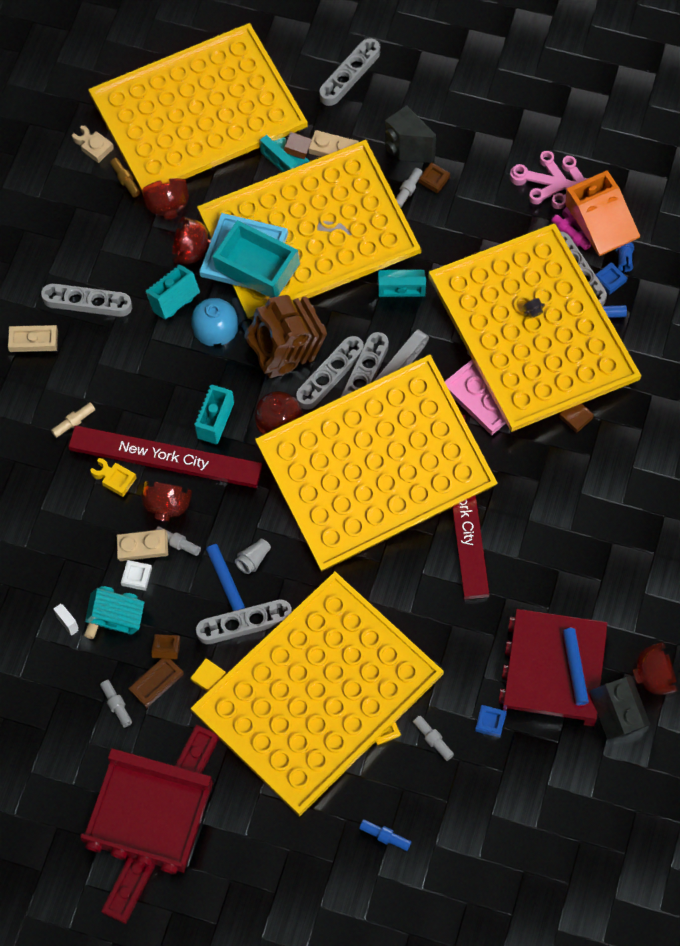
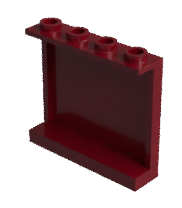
M517 609L515 617H510L508 632H513L512 641L507 640L505 656H510L509 665L504 664L502 679L507 680L506 688H501L499 695V704H503V710L507 711L508 708L584 720V725L594 726L597 719V710L589 691L600 687L608 622ZM568 628L576 630L589 703L585 705H576L563 636V630Z
M111 748L108 757L110 764L85 835L81 834L80 837L83 843L86 844L85 847L95 852H101V849L110 851V855L123 860L126 859V856L136 859V863L151 867V864L162 866L161 870L167 873L176 874L177 871L184 873L213 785L211 776Z

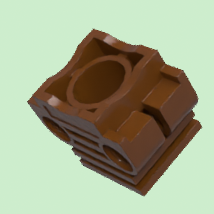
M289 295L269 298L265 306L256 308L254 320L246 330L244 337L249 346L256 352L264 374L268 373V377L273 378L291 372L296 368L299 361L301 364H305L307 359L309 362H313L327 336L325 326L316 315L315 308L310 304L306 296L302 297L301 301L298 298L292 301Z

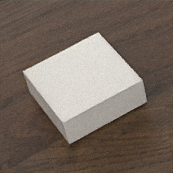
M127 560L121 585L146 591L152 566Z
M59 604L54 608L56 617L71 636L79 631L76 620L63 604Z

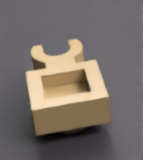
M85 126L80 127L81 133L84 134L83 136H77L75 133L72 135L74 142L81 145L82 151L98 163L114 149L112 142L98 132L90 135L88 128Z

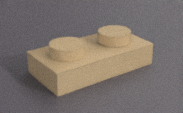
M315 130L309 146V154L323 157L359 143V141Z
M9 326V351H57V326Z
M163 529L117 535L118 559L120 561L168 556L167 531Z

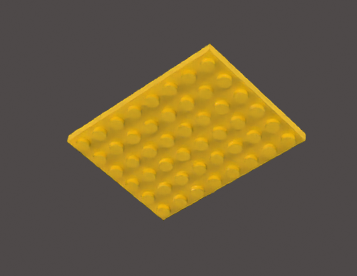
M250 23L89 89V94L144 196L259 148L260 139L265 135L276 141L290 135V132L295 133L308 127L307 120Z
M366 140L197 206L211 240L221 213L287 228L288 236L285 244L298 250L300 265L279 296L289 295L292 301L296 298L301 301L302 297L305 296L311 298L421 253V248ZM319 221L323 227L328 229L336 227L338 223H342L351 232V235H347L342 229H335L332 232L317 231ZM323 221H329V222H335V223H333V224H331V225H327V224H325ZM232 284L247 317L253 321L256 308L265 306L270 297L256 290Z
M555 223L429 271L428 277L511 432L640 380V372ZM540 298L541 303H545L541 315L532 319L530 316L523 315L524 309L522 306L527 302Z
M431 355L417 360L255 439L321 571L497 485L493 473Z
M334 572L191 707V711L300 817L444 674V671L340 575Z

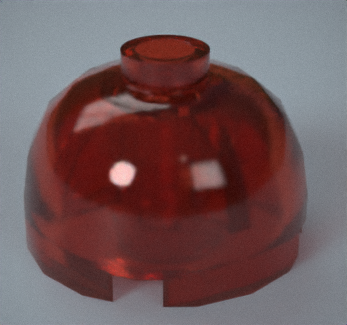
M171 178L169 179L170 183L162 184L160 180L145 186L142 189L143 199L150 212L158 216H164V219L177 217V213L185 208L189 200L186 180Z
M182 217L179 222L183 223L182 229L177 228L172 249V254L177 253V257L172 258V260L182 264L197 263L203 258L204 253H207L211 239H208V231L201 222L192 218Z
M281 391L271 392L263 396L257 403L255 410L256 427L264 435L302 417L301 406L296 398L289 393Z
M144 481L142 502L147 511L155 514L154 519L169 521L170 517H178L187 510L192 490L188 489L186 494L182 492V487L155 482L154 487L148 486L149 481Z
M663 642L645 648L637 659L638 668L633 669L637 683H643L647 691L657 695L678 691L677 686H672V683L677 681L669 654L665 655L664 651L661 650L666 648Z

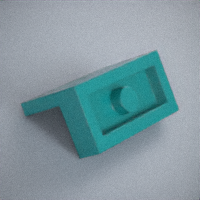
M265 135L260 139L261 153L281 172L310 162L307 158L302 159L287 154L284 151L287 143L284 137L273 141L269 136Z
M380 270L378 272L379 297L425 296L426 294L424 270Z

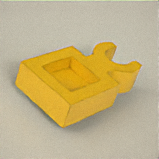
M99 458L97 460L98 465L102 466L103 469L96 471L91 468V475L96 479H103L102 484L104 487L124 497L136 480V474L117 463L110 468L104 459Z

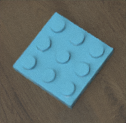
M221 213L200 269V276L252 289L216 271L212 256L237 220L283 243L287 239L288 229Z

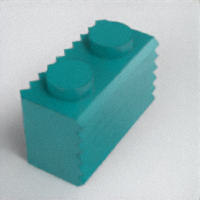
M177 265V268L167 273V276H163L160 281L146 290V294L153 312L163 319H167L173 316L184 304L190 303L193 297L200 293L194 273L182 265Z
M211 385L194 426L198 439L218 444L234 405V398L231 390Z
M101 586L96 588L90 595L85 622L119 632L134 634L140 628L145 602L138 600V597L134 594L124 593L121 595L114 593V589Z

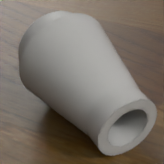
M261 538L238 553V558L235 560L237 567L246 574L255 572L267 552L271 549L269 543Z

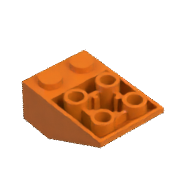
M608 170L567 188L565 205L599 256L640 238L623 195Z

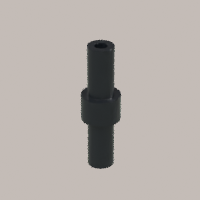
M233 298L230 303L236 311L238 325L246 333L252 319L247 317L239 298Z

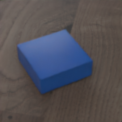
M612 262L595 274L609 295L627 281V277Z
M481 705L475 731L501 737L506 711Z

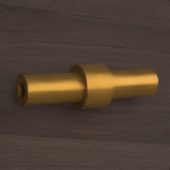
M118 158L112 159L110 164L118 174V180L123 186L127 187L133 197H137L140 194V190L133 182V176L129 170L122 166Z

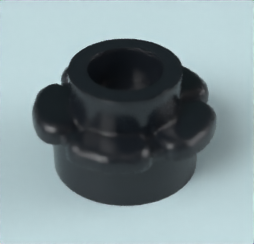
M540 298L527 302L522 306L524 309L523 315L530 316L531 319L541 315L545 303H541Z

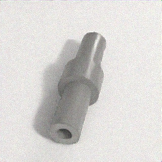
M415 168L408 180H405L400 187V193L396 198L400 208L407 197L411 196L416 189L415 184L422 174L419 168Z
M157 527L156 530H163V528ZM167 531L170 546L178 550L183 549L195 556L200 553L201 547L187 541L185 536L177 532L173 534Z
M109 680L102 682L100 686L108 699L107 704L111 711L116 713L123 727L131 725L132 720L124 708L125 703L121 695H117Z
M418 716L413 723L424 734V740L431 747L434 746L446 761L451 759L454 753L442 741L443 737L436 729L433 730L422 716Z

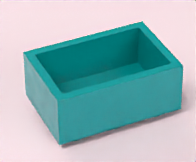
M239 220L235 222L212 256L216 271L270 298L280 295L300 265L297 249Z

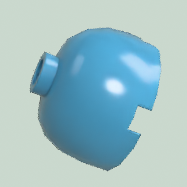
M210 298L202 301L196 306L192 314L191 325L194 336L201 343L208 346H214L213 344L219 343L221 345L227 344L235 337L238 331V317L234 307L229 302L220 298Z

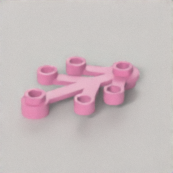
M550 151L541 153L540 163L548 169L552 176L528 171L521 164L514 166L510 171V180L515 185H523L527 180L550 185L542 190L538 188L531 190L529 200L533 204H540L543 199L589 179L584 178L577 169L576 159L572 156H566L563 159L562 168L570 173L574 181L567 180L555 164L554 154ZM558 193L553 196L552 206L555 209L565 207L566 194ZM533 195H539L540 197L534 198ZM556 200H561L562 203H557V202H555V201H556Z

